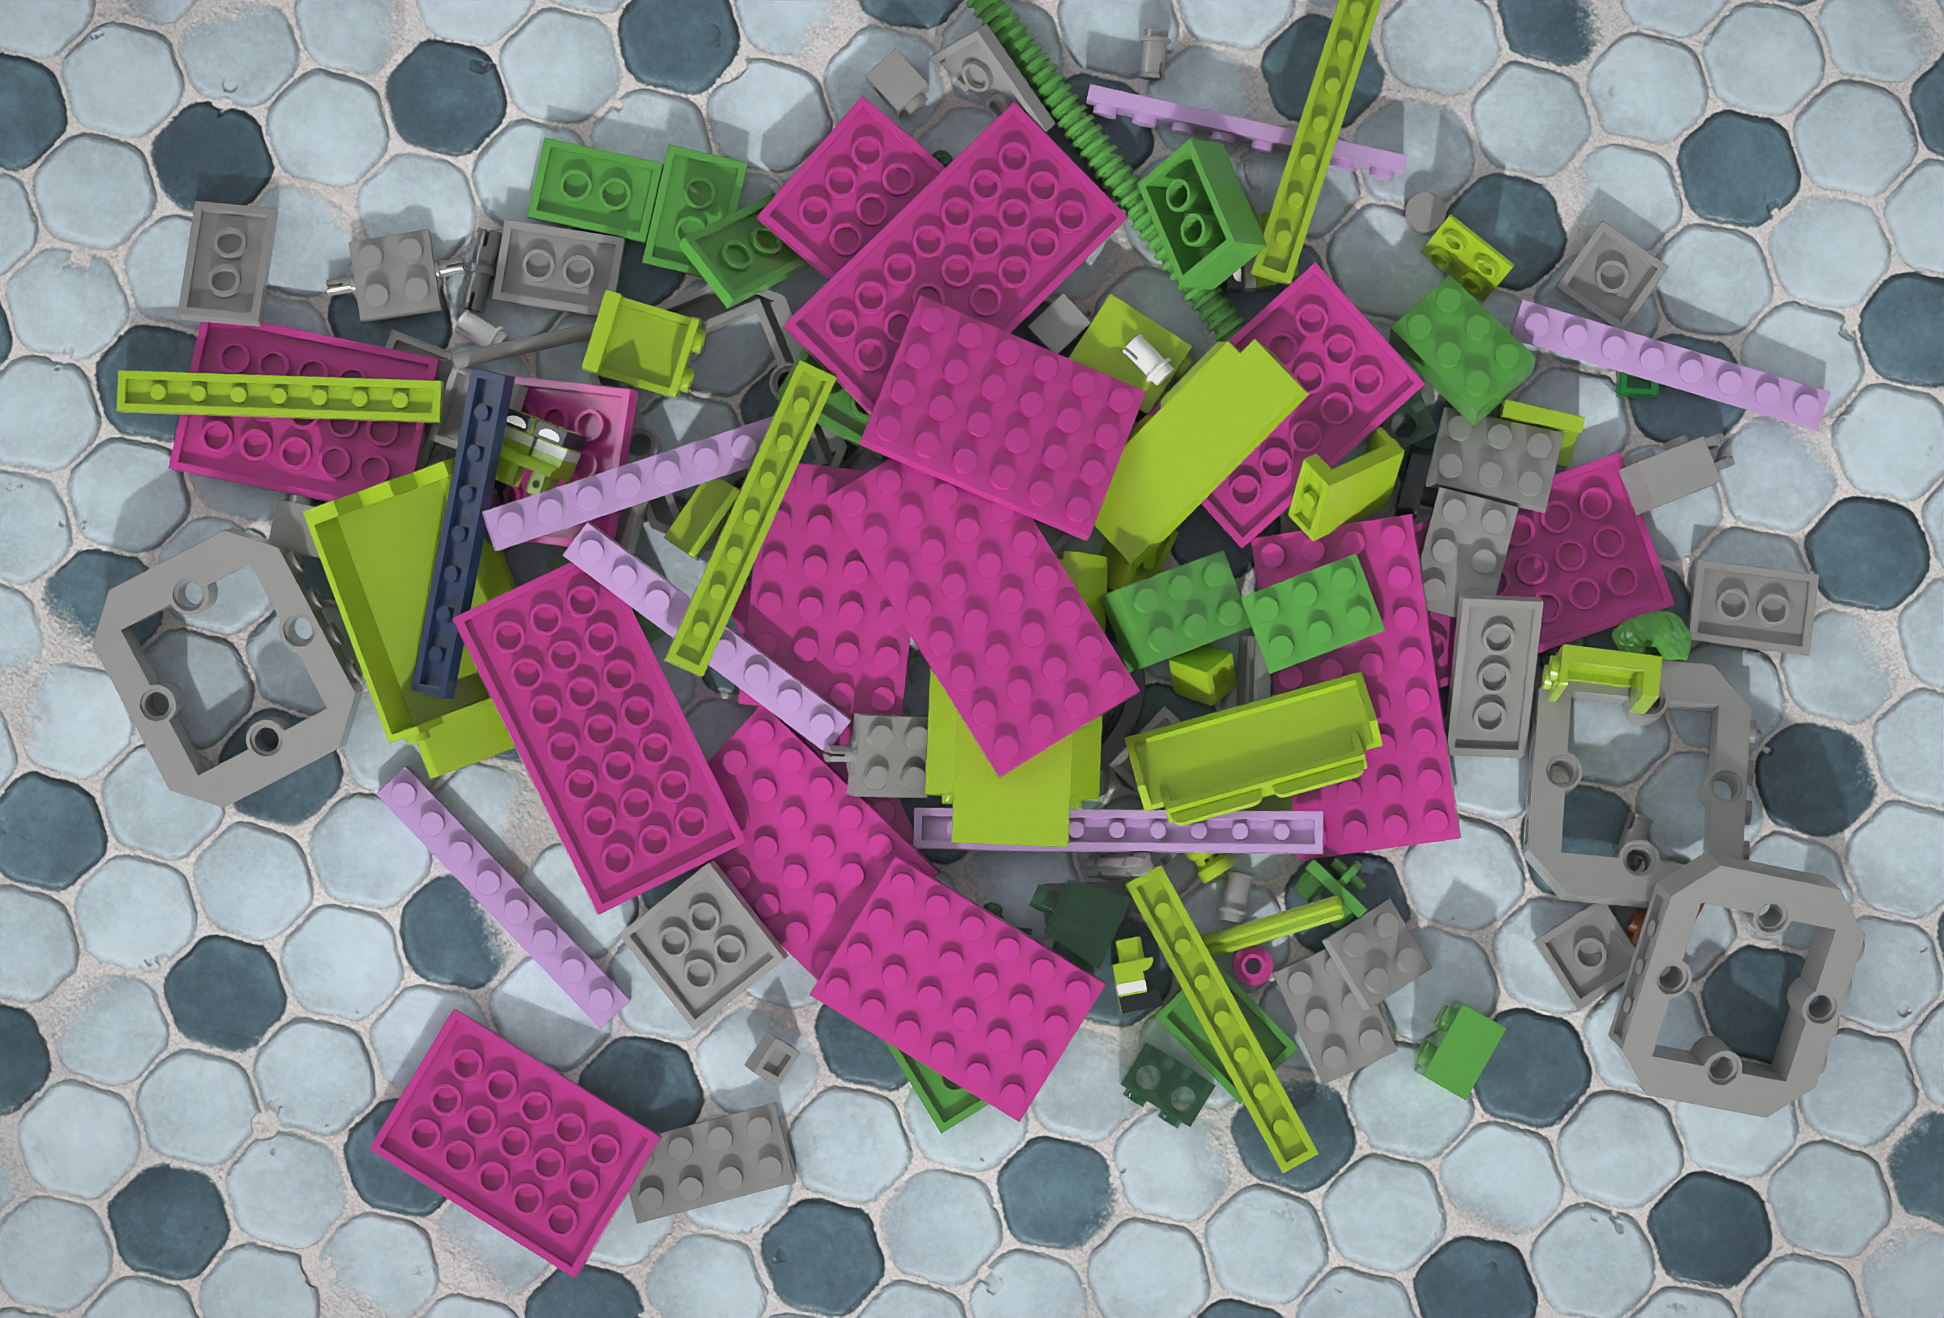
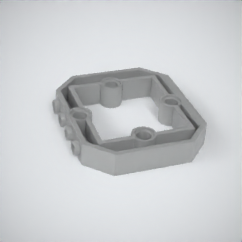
M707 284L654 306L690 318L692 316L700 318L703 323L701 329L706 330L707 334L757 314L778 364L772 372L769 381L774 397L780 389L781 379L788 375L803 349L783 327L793 316L786 297L768 289L727 309L713 289ZM706 338L701 353H693L691 362L700 358L704 353ZM593 374L589 376L592 385L631 389L629 385ZM637 404L631 441L637 436H647L651 440V448L646 455L640 457L632 455L629 448L627 464L659 454L662 451L660 438L653 429L645 424ZM816 423L809 441L817 459L806 464L841 468L848 452L844 439ZM746 468L731 473L726 482L736 487L740 481L745 480L749 469ZM674 493L649 500L643 523L649 522L653 530L666 534L681 512ZM724 525L712 540L706 552L714 549Z
M226 529L108 591L93 641V647L171 791L225 808L341 748L348 742L363 692V688L359 683L363 681V676L356 662L353 659L347 660L340 647L344 645V640L339 629L334 623L328 624L321 611L325 608V604L320 593L314 586L309 588L302 573L306 572V568L301 557L295 550L289 552L285 545L238 529ZM251 565L281 621L279 626L281 640L286 646L297 651L327 709L294 726H291L286 719L280 716H270L257 721L249 728L246 734L248 750L207 770L178 717L185 708L186 699L184 692L177 684L171 681H159L131 627L170 606L186 615H193L208 610L215 604L218 598L216 582ZM190 582L197 584L201 589L202 598L198 604H193L186 597L185 590ZM298 618H304L311 624L312 634L310 638L303 639L297 635L295 623ZM156 692L164 694L168 699L169 708L166 713L157 711L153 705V697ZM265 727L275 730L278 734L279 743L276 748H270L264 744L262 732Z
M1662 660L1659 698L1655 701V709L1647 711L1645 714L1628 712L1631 688L1568 680L1567 687L1556 702L1547 701L1548 689H1542V686L1534 694L1522 856L1560 900L1648 908L1656 882L1685 865L1660 862L1659 853L1655 846L1641 839L1628 842L1614 857L1561 852L1565 796L1573 791L1583 775L1582 764L1579 759L1568 752L1571 700L1622 704L1623 713L1626 718L1639 726L1653 724L1662 716L1666 709L1711 713L1707 777L1700 784L1698 791L1699 800L1703 807H1705L1703 853L1710 852L1749 860L1750 842L1744 841L1745 825H1749L1751 822L1752 801L1746 800L1747 785H1752L1755 765L1754 761L1748 760L1749 745H1754L1756 740L1757 723L1751 720V707L1713 664ZM1561 766L1566 769L1569 774V781L1564 784L1555 782L1550 776V767ZM1715 781H1722L1729 785L1731 789L1730 799H1722L1715 794L1713 788ZM1628 854H1638L1643 858L1645 862L1644 872H1634L1628 867L1626 860Z
M1705 852L1656 882L1608 1036L1631 1077L1648 1096L1767 1118L1814 1089L1819 1075L1824 1072L1831 1039L1839 1029V1015L1844 1000L1848 998L1852 989L1851 978L1856 963L1862 958L1864 953L1865 934L1841 889L1827 877ZM1701 903L1739 910L1740 915L1754 929L1765 936L1781 934L1788 928L1791 921L1817 926L1801 976L1793 981L1788 989L1787 999L1790 1009L1771 1066L1741 1061L1739 1056L1721 1038L1716 1036L1700 1038L1693 1044L1690 1051L1656 1045L1670 998L1681 996L1692 983L1691 968L1683 958ZM1770 904L1768 911L1760 915L1761 910ZM1671 966L1670 971L1665 976L1660 977L1661 972L1666 967ZM1819 996L1818 1000L1813 1005L1809 1006L1810 1002L1815 997ZM1721 1057L1715 1066L1710 1067L1715 1059Z

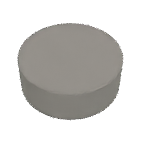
M1420 192L1414 195L1405 207L1404 216L1406 223L1413 231L1420 234H1429L1436 231L1443 224L1446 217V207L1443 200L1431 192Z

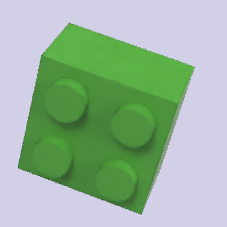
M1454 1000L1451 1006L1444 1004L1435 1018L1433 1025L1438 1029L1431 1042L1424 1040L1419 1046L1413 1058V1061L1418 1063L1414 1071L1466 1100L1507 1028L1467 1005Z

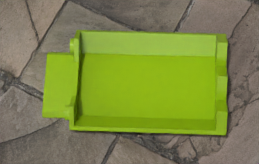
M455 457L303 511L389 743L405 738L407 745L417 743L430 779L515 748L465 644L454 699H442L411 690ZM485 538L471 609L516 588L503 550L495 551L494 547Z
M1071 551L1055 554L1105 634L1106 611L1100 596L1107 594L1108 557ZM930 668L925 794L942 796L941 803L953 804L951 842L1068 847L1070 809H1082V802L1099 801L1102 715L1011 772L998 778Z

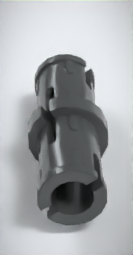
M478 228L471 263L467 262L465 271L468 272V277L459 307L485 313L491 281L496 276L497 269L494 268L502 233L493 230L488 232L487 229Z

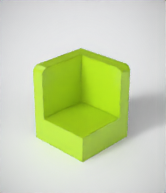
M1205 644L1169 659L1173 690L1177 695L1213 706L1237 687L1232 652Z

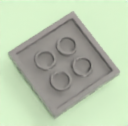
M714 860L708 862L619 934L693 1030L697 1029L789 956Z

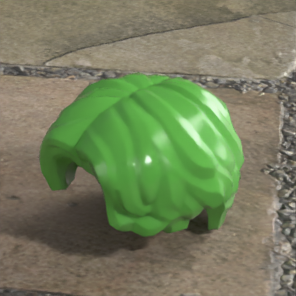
M1656 610L1654 612L1641 613L1621 623L1611 634L1619 651L1647 655L1660 653L1665 660L1682 662L1686 661L1690 654L1691 633L1682 618L1670 611Z

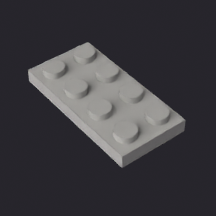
M1459 595L1445 723L1449 755L1526 758L1543 611V601L1540 597Z
M776 1103L658 1133L662 1138L630 1189L629 1195L636 1222L639 1224L795 1183L796 1180Z

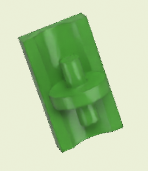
M1336 857L1329 864L1339 875L1335 879L1315 859H1310L1303 866L1306 871L1293 889L1308 903H1311L1324 888L1333 896H1339L1345 909L1344 917L1329 922L1337 930L1348 923L1354 916L1360 918L1368 909L1348 892L1344 886L1348 883L1357 893L1366 886V883L1356 875L1363 864L1356 859L1347 866Z

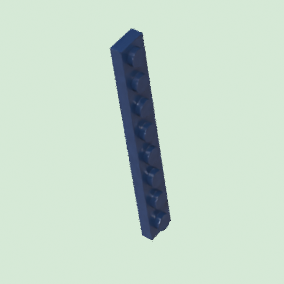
M472 368L411 689L442 699H454L464 642L452 619L471 610L487 527L482 512L489 510L491 506L515 379L513 376Z

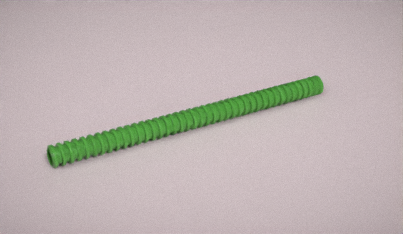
M968 0L966 3L967 7L975 9L974 16L977 19L981 18L983 20L981 25L985 23L988 25L1006 53L1013 60L1015 66L1021 71L1020 73L1024 79H1027L1031 89L1033 88L1036 91L1035 94L1038 99L1041 98L1045 109L1050 110L1049 115L1051 118H1056L1058 121L1056 127L1064 129V137L1066 140L1071 139L1073 141L1071 147L1074 150L1079 149L1081 152L1079 158L1087 160L1086 167L1088 170L1093 169L1096 172L1094 174L1096 180H1102V189L1110 191L1109 198L1111 200L1116 199L1118 202L1116 206L1120 210L1123 209L1125 211V215L1128 217L1127 220L1131 219L1133 222L1131 228L1134 231L1139 230L1141 241L1146 240L1148 242L1146 246L1148 251L1154 250L1156 253L1154 259L1162 261L1163 265L1161 268L1163 271L1168 270L1171 273L1169 279L1177 281V290H1183L1186 294L1184 296L1186 302L1191 300L1194 304L1191 307L1192 310L1200 312V321L1208 323L1206 329L1209 332L1214 331L1216 334L1214 337L1215 341L1225 343L1229 341L1245 326L1246 320L1244 317L1239 318L1236 315L1238 309L1236 307L1231 308L1228 304L1231 301L1230 298L1222 296L1223 289L1221 286L1214 290L1180 287L1137 183L1140 177L1138 175L1133 176L1131 173L1133 168L1131 165L1124 164L1125 157L1123 155L1118 156L1116 153L1118 147L1115 144L1110 145L1108 134L1103 135L1101 133L1103 127L1100 124L1095 125L1093 122L1095 116L1086 113L1088 107L1086 104L1081 105L1078 102L1080 100L1078 94H1072V85L1063 82L1065 76L1056 72L1058 67L1055 63H1049L1050 56L1048 53L1043 54L1041 52L1043 46L1040 43L1035 44L1033 41L1035 39L1034 34L1026 32L1028 26L1025 23L1020 24L1018 21L1020 15L1012 13L1013 6L1011 3H1005L1003 0Z

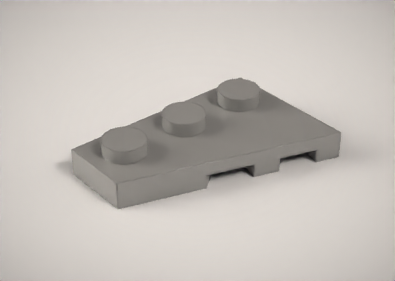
M986 23L937 50L928 58L937 68L944 65L958 78L955 84L965 93L969 90L975 93L985 103L986 112L994 120L1015 101L1044 132H1047L1055 124Z

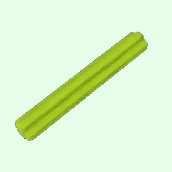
M1335 895L1200 937L1213 958L1342 919L1345 909L1340 897Z

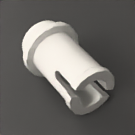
M469 309L461 315L454 329L456 333H460L481 347L506 342L509 339V335L504 333V327L498 326L496 328L472 313Z
M1141 333L1122 351L1148 376L1146 378L1148 383L1152 381L1158 386L1174 371V368L1170 365L1172 360L1169 357L1164 359Z

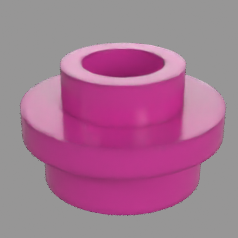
M1253 945L1237 951L1232 961V969L1235 977L1240 982L1249 986H1257L1266 982L1271 976L1273 961L1270 954L1264 948ZM1250 958H1257L1260 961L1261 966L1256 973H1249L1245 968L1246 961Z

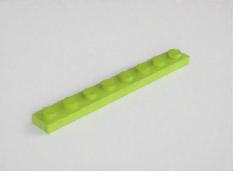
M1382 0L1338 1L1263 234L1267 247L1256 255L1251 271L1253 275L1287 286L1291 284Z
M801 360L797 362L664 661L699 677L704 676L837 377Z
M118 370L116 411L120 413L442 423L444 382Z
M1160 864L1153 868L1152 871H1148L1146 876H1138L1127 882L1125 885L1281 1172L1285 1173L1318 1155L1316 1147L1162 865Z

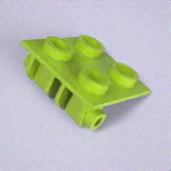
M1451 214L1421 250V253L1429 259L1433 266L1445 271L1448 275L1450 274L1468 293L1476 296L1482 302L1487 299L1514 267L1511 261Z

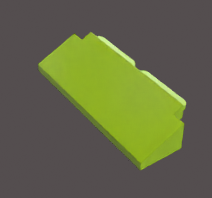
M1256 339L1242 352L1229 341L1226 343H1216L1162 398L1161 409L1153 417H1143L1131 429L1094 526L1131 565L1137 568L1269 436L1309 393L1281 360Z
M1362 672L1124 738L1144 811L1147 812L1165 807L1169 823L1174 822L1178 826H1185L1256 806L1262 801L1263 797L1273 794L1285 798L1357 778L1363 774L1364 769L1368 768L1364 751L1383 746L1378 721Z

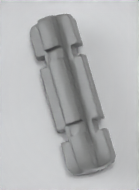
M1147 852L1105 853V855L1091 854L1088 859L1083 861V867L1086 869V875L1090 878L1131 877V875L1146 876L1148 871L1153 870L1154 863L1151 862L1150 854Z

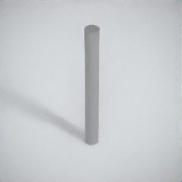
M595 322L451 353L454 369L590 340Z

